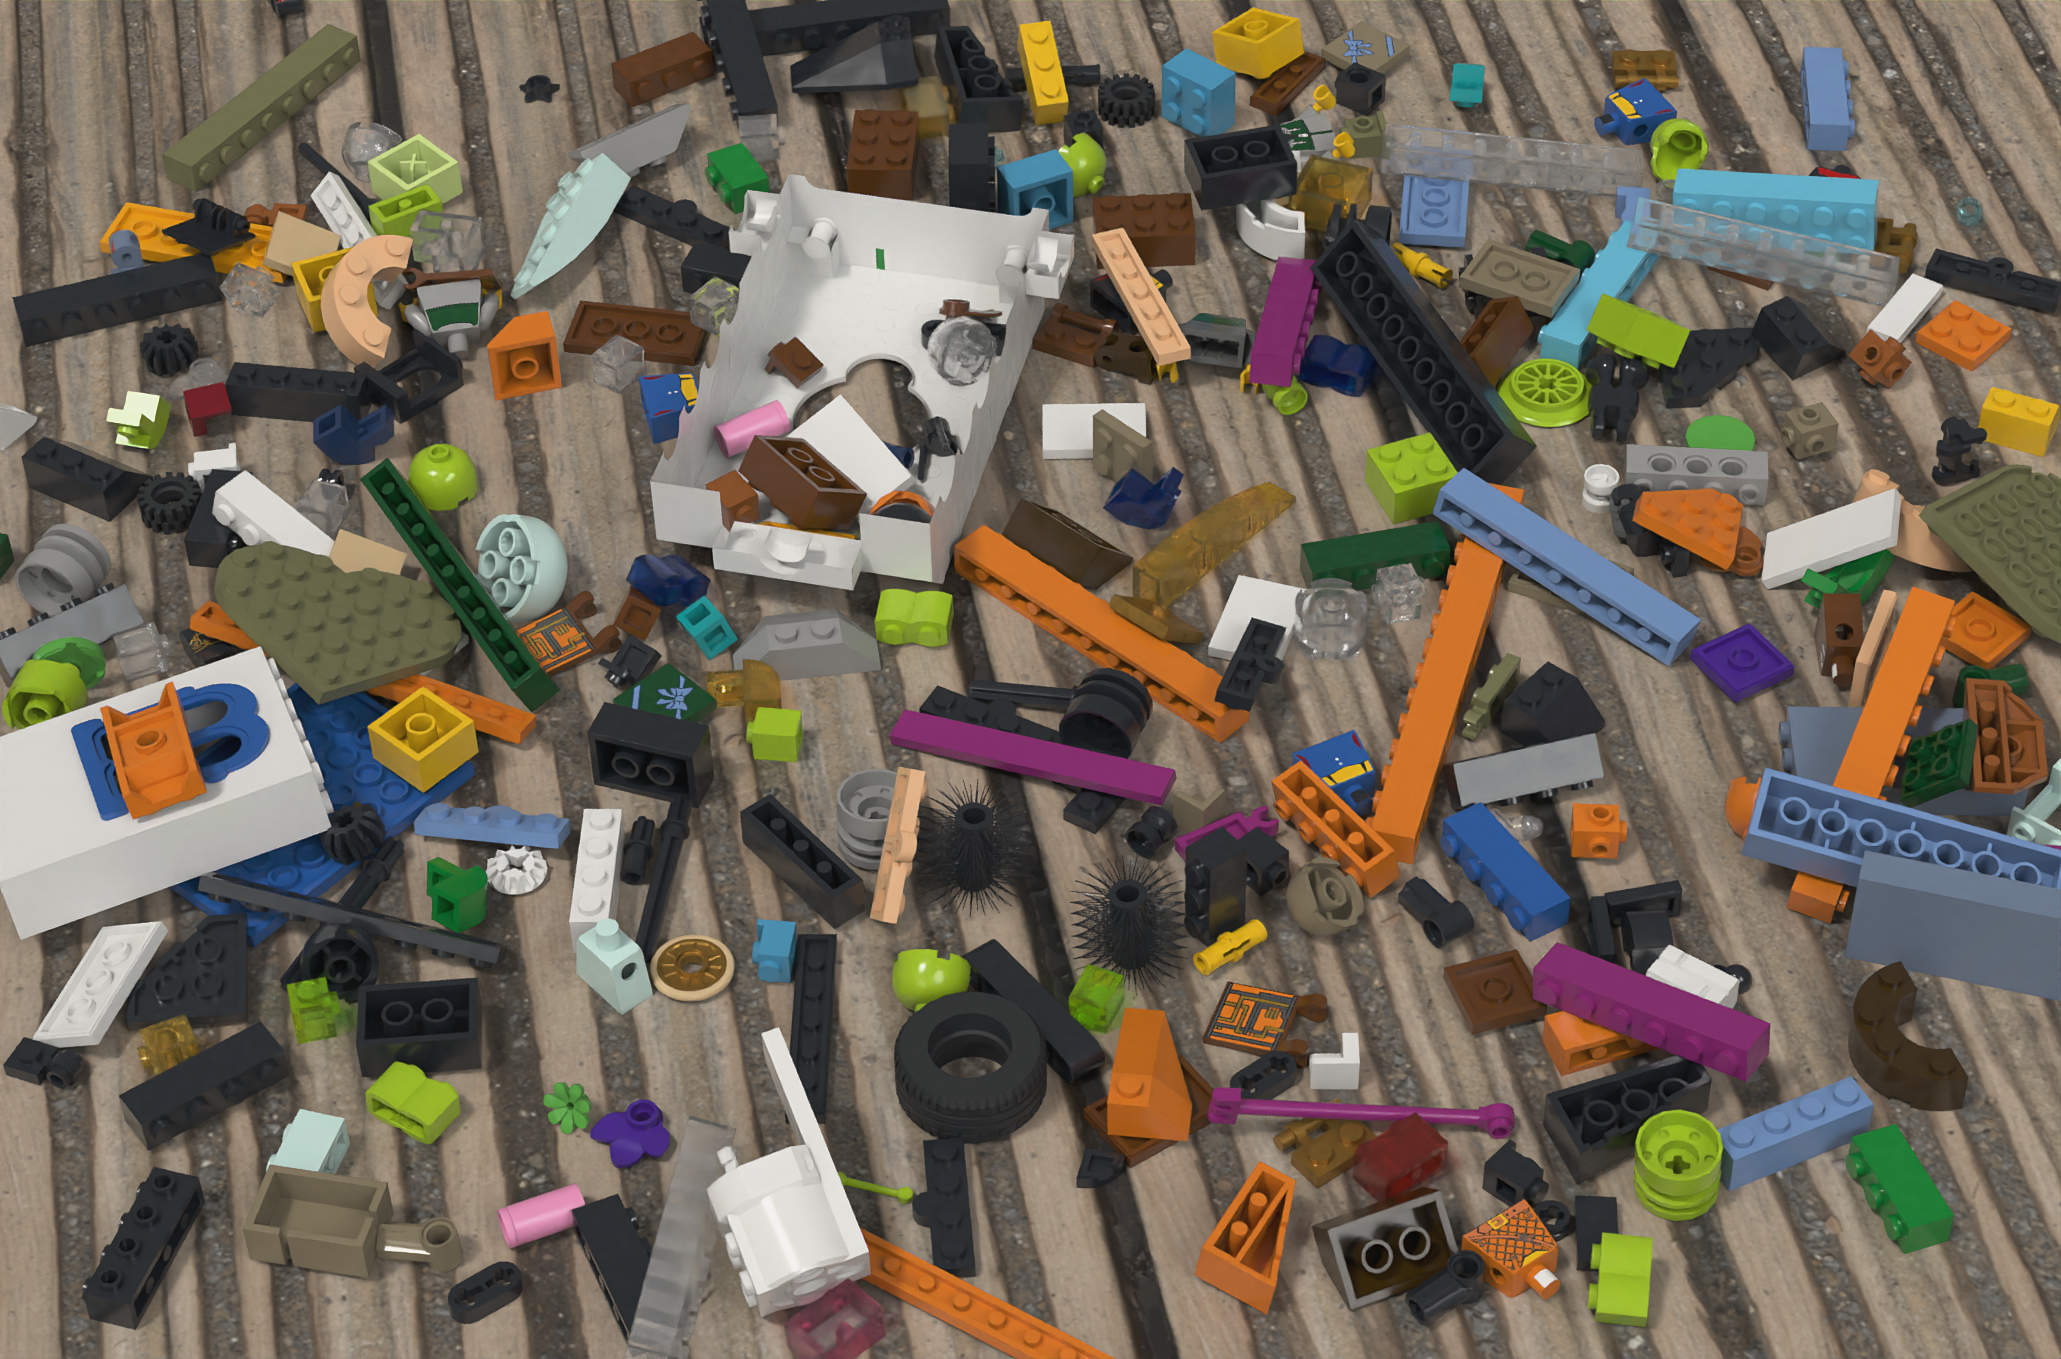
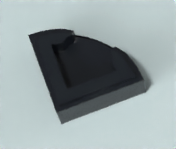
M1086 1148L1076 1178V1188H1096L1113 1181L1119 1176L1125 1166V1155Z

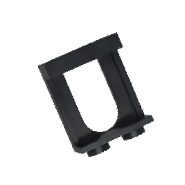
M417 329L413 331L415 349L379 371L365 361L354 367V373L367 374L371 403L378 408L386 405L394 413V420L400 424L464 385L462 376L463 365L459 357L454 353H450L433 338H428ZM420 370H434L441 375L439 382L411 400L408 399L407 391L397 385L400 381Z

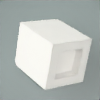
M1342 1033L1341 1053L1309 1055L1310 1089H1358L1360 1067L1358 1033Z

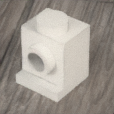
M236 443L229 444L228 449L194 452V462L188 463L189 475L193 476L194 481H198L201 493H203L212 469L241 471Z

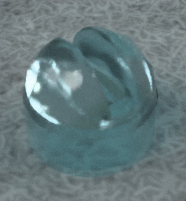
M1974 197L1961 199L1956 207L1958 221L1966 226H1972L1980 222L1983 217V207L1980 201ZM1967 205H1972L1974 215L1967 216Z

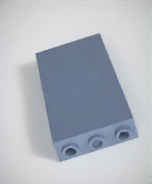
M1788 706L1786 720L1780 721L1778 728L1779 744H1785L1786 747L1782 750L1783 771H1789L1791 775L1833 786L1864 707ZM1922 708L1916 727L1908 725L1905 735L1911 736V742L1919 736L1924 737L1939 731L1946 725L1963 721V708ZM1907 750L1904 758L1896 756L1893 765L1898 766L1899 770L1892 788L1884 786L1881 796L1887 797V802L1904 806L1900 799L1903 786L1902 778L1905 774L1908 756ZM1964 787L1912 807V809L1933 815L2011 816V811L2015 806L2022 810L2024 809L2028 789L2014 795L1971 792L1966 791Z
M1865 850L1845 957L1886 966L1901 961L1906 970L2061 1001V889Z

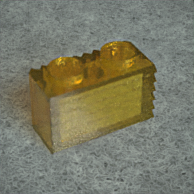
M938 75L918 78L919 85L901 88V102L904 110L919 111L920 139L923 141L925 138L930 139L937 136L942 138L944 135L948 137L949 124L955 123V113L953 105L949 104L947 86H941Z

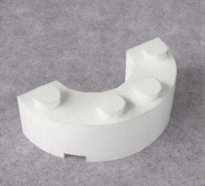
M1292 151L1297 161V195L1236 205V226L1243 241L1261 255L1277 261L1278 257L1304 259V212L1291 211L1281 207L1288 203L1300 202V151Z

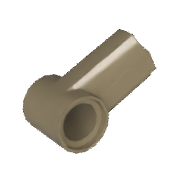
M433 1218L425 1224L387 1221L384 1224L380 1223L376 1246L378 1258L427 1262L430 1268L439 1272L455 1269L463 1259V1250L456 1226L448 1218Z

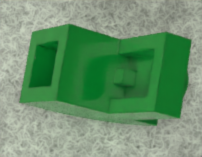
M440 857L428 861L427 895L432 897L431 919L457 933H461L482 922L487 914L488 876L486 872L477 865L464 870Z

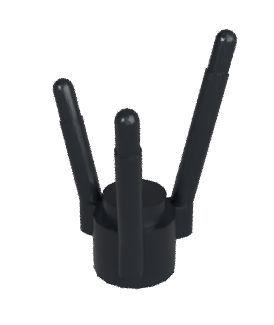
M939 416L930 418L923 425L924 437L919 440L918 480L920 481L925 476L928 450H932L935 453L949 452L951 448L956 456L959 448L960 454H963L956 436L951 434L949 422Z

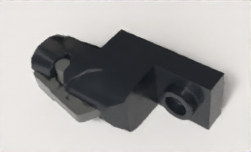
M1631 483L1623 484L1613 489L1609 499V512L1614 535L1625 538L1629 548L1636 556L1660 555L1662 564L1668 565L1673 578L1687 576L1690 551L1632 521L1636 502L1643 493V489L1637 484Z

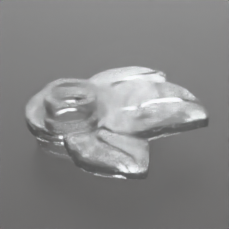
M198 359L191 364L187 375L180 376L171 383L168 397L170 400L184 399L183 391L219 382H224L225 385L229 375L222 373L221 367L213 359Z

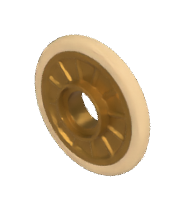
M684 935L666 942L655 952L650 962L649 973L654 986L664 995L680 1001H699L718 994L729 984L734 975L735 961L729 948L719 940L705 935ZM689 963H697L702 966L696 972H686L682 969Z

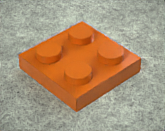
M1954 300L1917 332L1915 343L1972 372L2010 339L2012 328Z
M1972 591L1953 607L1951 615L1958 617L1951 638L1943 636L1940 645L1945 646L1948 651L1968 663L1989 670L2030 637L2031 626Z

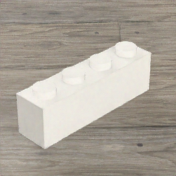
M246 470L215 492L212 514L221 524L228 526L237 533L247 545H259L266 541H273L280 545L291 546L316 555L322 554L329 557L335 541Z
M584 809L569 919L573 953H576L579 936L595 927L600 920L613 919L616 921L621 884L620 874L624 859L623 848L626 843L622 809Z

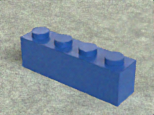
M1482 802L1443 819L1440 842L1445 854L1450 858H1454L1463 868L1466 877L1472 882L1475 881L1485 892L1488 901L1493 906H1497L1507 916L1510 925L1515 930H1519L1529 942L1568 924L1571 898Z

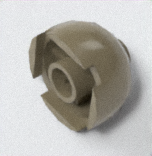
M1327 857L1314 858L1305 864L1290 879L1286 892L1287 907L1293 920L1309 934L1319 937H1329L1345 932L1358 922L1357 916L1362 914L1364 909L1362 892L1351 873L1344 876L1337 869L1341 864Z

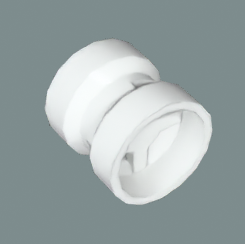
M1597 464L1590 466L1584 473L1583 484L1585 488L1582 492V505L1593 513L1609 512L1611 493L1619 485V474L1615 468L1609 465Z

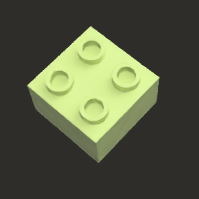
M420 134L368 161L372 192L382 200L426 184L442 200V204L463 193L459 162Z

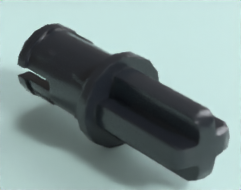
M646 816L638 817V820L633 823L630 840L625 843L623 848L626 856L620 877H622L623 882L629 885L636 886L644 882L648 860L654 854L651 844L656 826L655 822L647 819Z

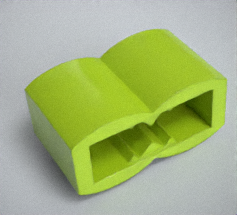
M905 589L881 591L875 618L876 639L891 645L908 644L911 642L926 647L947 645L954 616L953 596L940 591H923L919 593Z
M394 1062L365 1092L367 1111L387 1125L400 1128L407 1135L424 1144L431 1145L461 1114L459 1095L456 1089L447 1082L426 1078L423 1071L415 1065Z
M1602 1232L1601 1244H1592L1590 1269L1598 1270V1283L1589 1284L1587 1309H1595V1322L1646 1326L1652 1262V1237Z

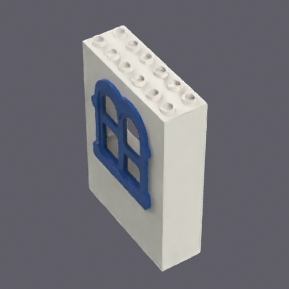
M261 646L0 737V889L21 940L319 834L331 827L327 814L334 812L328 793L324 788V779L317 761L315 762L309 741L306 740L301 722L297 718L284 682L280 678L274 658L266 660ZM173 681L183 704L189 725L187 728L193 747L228 735L239 738L242 741V746L231 758L201 769L207 793L196 796L192 800L182 801L163 808L154 814L144 815L133 820L114 779V775H117L100 708L108 705L124 714L132 715L154 707L159 703L165 684Z

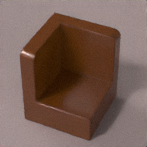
M631 583L615 614L613 625L646 641L661 612L663 598Z

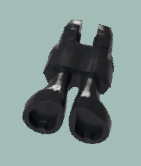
M1613 354L1599 355L1587 363L1584 374L1586 380L1593 385L1588 394L1587 405L1589 415L1591 416V435L1593 439L1602 440L1605 428L1616 429V442H1625L1630 434L1632 422L1638 413L1640 395L1637 390H1641L1647 385L1649 371L1642 361L1624 356L1620 361L1619 386L1614 388L1612 382L1615 376L1616 358Z

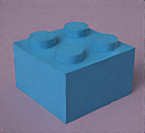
M1187 48L1162 65V117L1200 137L1222 134L1235 124L1236 73Z
M1056 149L997 167L999 214L1025 216L1032 211V208L1049 210V230L1073 223V171Z

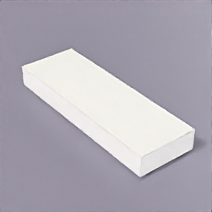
M1912 274L1870 323L1866 334L1872 329L1886 339L1892 336L1901 343L1941 296L1943 285Z

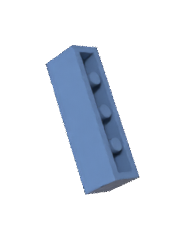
M1803 47L1800 77L1807 150L1846 151L1848 138L1854 137L1855 121L1851 119L1853 103L1852 99H1849L1848 61H1843L1842 48Z
M1850 1076L1717 1129L1723 1144L1720 1180L1728 1191H1732L1851 1142V1137L1869 1132L1874 1104L1853 1077Z

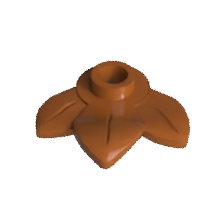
M1742 526L1739 528L1734 560L1727 570L1703 557L1699 558V562L1706 568L1716 572H1733L1744 577L1758 574L1763 568L1764 560L1760 552L1762 543L1755 533Z

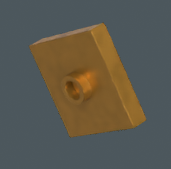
M1114 594L1109 603L1111 609L1162 640L1196 645L1200 643L1204 632L1174 615L1169 608L1151 600Z

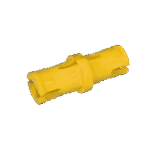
M1400 242L1393 244L1392 247L1398 250L1394 254L1403 266L1409 270L1411 276L1417 279L1422 277L1441 289L1448 286V283L1442 280L1444 278L1451 281L1453 276L1451 269L1432 261L1431 257L1424 252L1417 253Z
M1251 919L1247 924L1234 932H1224L1219 935L1217 942L1194 954L1193 962L1196 969L1202 975L1208 976L1228 962H1237L1243 957L1244 952L1260 942L1266 941L1267 931L1265 926L1258 919Z

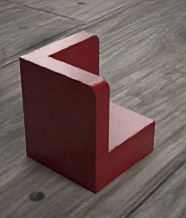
M224 382L183 391L185 409L194 437L207 434L205 419L227 415L232 412Z

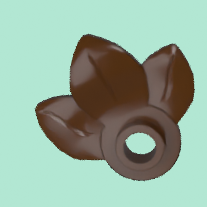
M944 299L942 307L939 308V314L946 315L945 321L966 322V316L992 320L994 317L1002 315V311H994L993 309L986 311L970 309V301L960 299Z

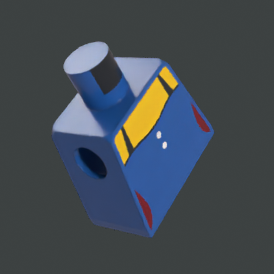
M1643 78L1609 94L1605 98L1604 115L1596 117L1594 125L1600 136L1613 132L1625 145L1630 146L1650 142L1656 127L1666 120L1676 118L1677 110L1646 78Z
M692 373L639 377L641 403L653 444L677 438L679 434V416L684 406L686 413L689 414L697 400L699 387L695 375Z
M1355 730L1292 753V766L1301 760L1358 816L1365 815L1372 809L1373 800L1371 798L1375 795L1376 772Z

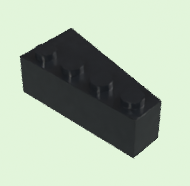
M937 27L934 59L955 124L988 123V132L1020 131L1024 99L1020 94H1015L1012 91V83L1007 77L1003 78L1000 75L997 63L994 59H989L985 55V47L970 27Z
M1676 1055L1546 1094L1543 1126L1578 1185L1634 1153L1639 1129L1650 1117L1663 1111L1684 1110L1699 1115L1707 1111L1712 1079L1703 1065Z

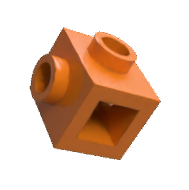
M1573 803L1570 827L1571 857L1617 859L1619 843H1626L1627 822L1620 820L1619 805Z

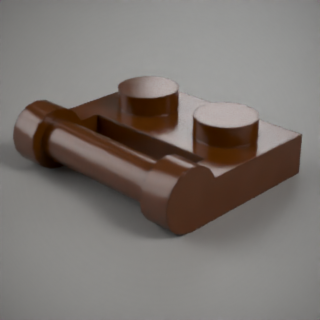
M1057 302L1052 309L1050 317L1033 337V349L1093 368L1096 365L1095 351L1110 333L1119 331L1120 324L1119 321L1110 318L1105 321L1070 310L1067 305ZM1067 322L1079 327H1083L1098 332L1100 334L1097 335L1091 332H1087L1078 328L1065 325L1063 323Z

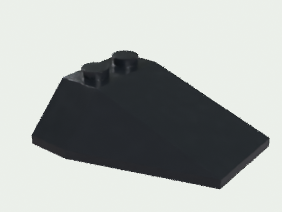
M899 15L888 16L884 21L876 22L790 65L792 93L890 90L919 85L909 17L902 18Z

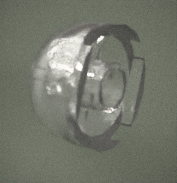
M355 122L348 127L341 149L342 159L348 170L359 181L371 183L368 161L401 144L403 139L400 135L382 125L370 123L367 128L359 127L361 122Z
M960 316L949 318L938 325L928 342L927 353L931 366L937 374L949 384L963 387L977 382L978 380L975 377L982 371L988 372L993 356L994 359L996 357L997 342L995 337L991 335L990 329L980 321Z

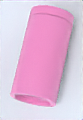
M775 400L713 427V431L721 452L726 458L748 450L755 435L779 437L790 432L791 426L782 404Z
M574 1183L497 1209L499 1224L507 1246L511 1249L574 1227L571 1210L584 1206L585 1202L578 1185Z

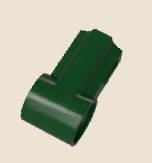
M1539 230L1532 232L1525 245L1526 252H1530V248L1544 247L1548 259L1580 269V276L1586 268H1589L1594 263L1596 257L1594 249L1585 241L1576 240L1570 244Z
M2021 663L1989 670L1976 665L1965 666L1959 671L1952 704L1955 708L1964 707L1966 678L2002 680L2012 688L2011 692L2016 696L2027 694L2029 688L2027 671Z

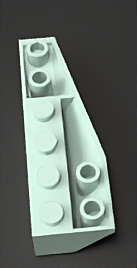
M601 153L592 161L587 158L581 163L575 173L567 172L558 182L557 186L560 189L546 203L545 207L548 210L540 223L521 271L514 279L516 283L510 295L514 299L537 287L574 260L594 240L608 221L631 178L604 153Z

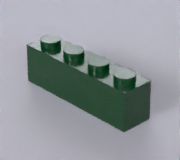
M1439 521L1301 544L1300 571L1312 599L1447 576L1451 549Z

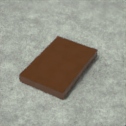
M1179 1055L1178 1059L1192 1103L1190 1136L1211 1124L1207 1114L1214 1089L1182 1055ZM1108 1095L1083 1108V1117L1116 1153L1125 1155V1163L1130 1169L1179 1142L1177 1140L1107 1135Z

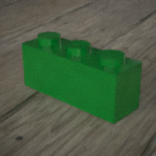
M1893 1124L1851 1137L1849 1153L1845 1158L1848 1173L1853 1179L1857 1178L1864 1190L1868 1205L1871 1209L1877 1210L1883 1220L1886 1234L1891 1240L1896 1241L1903 1254L1949 1241L1954 1214L1898 1126Z

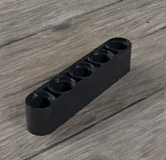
M991 939L961 956L971 965L969 985L976 992L997 995L1014 1002L1035 1019L1045 1038L1047 1064L1065 1082L1071 1084L1105 1064V1055L1098 1041L997 940Z

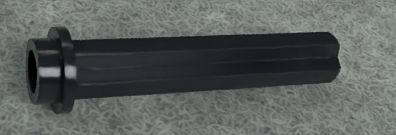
M974 679L969 684L968 696L980 702L991 703L995 700L1005 699L1019 706L1067 710L1078 690V686L1074 685L1072 689Z

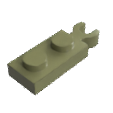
M1507 653L1499 665L1494 664L1492 666L1487 682L1482 688L1478 687L1472 696L1470 703L1472 709H1469L1463 717V722L1467 723L1462 731V736L1476 740L1481 734L1482 729H1487L1502 708L1503 701L1512 694L1519 684L1520 657Z

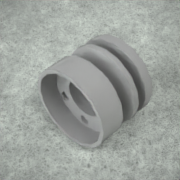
M69 524L53 525L46 530L42 539L35 545L34 551L28 554L17 569L15 575L17 589L25 601L41 613L47 612L49 617H53L62 612L61 605L80 597L82 603L92 598L93 591L100 587L102 581L106 579L112 566L110 555L97 538L82 528Z
M886 769L863 770L853 773L843 780L837 790L838 850L845 860L857 867L879 870L897 772Z

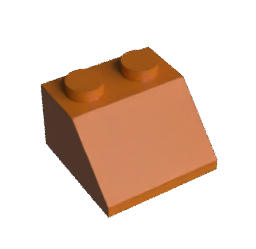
M548 311L514 317L487 344L495 400L562 388L556 335Z

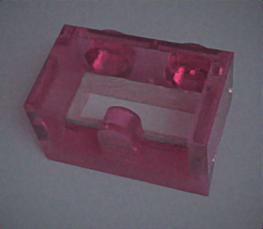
M849 1278L835 1288L828 1290L821 1298L803 1311L796 1313L789 1321L783 1324L788 1348L801 1359H855L886 1336L880 1303Z

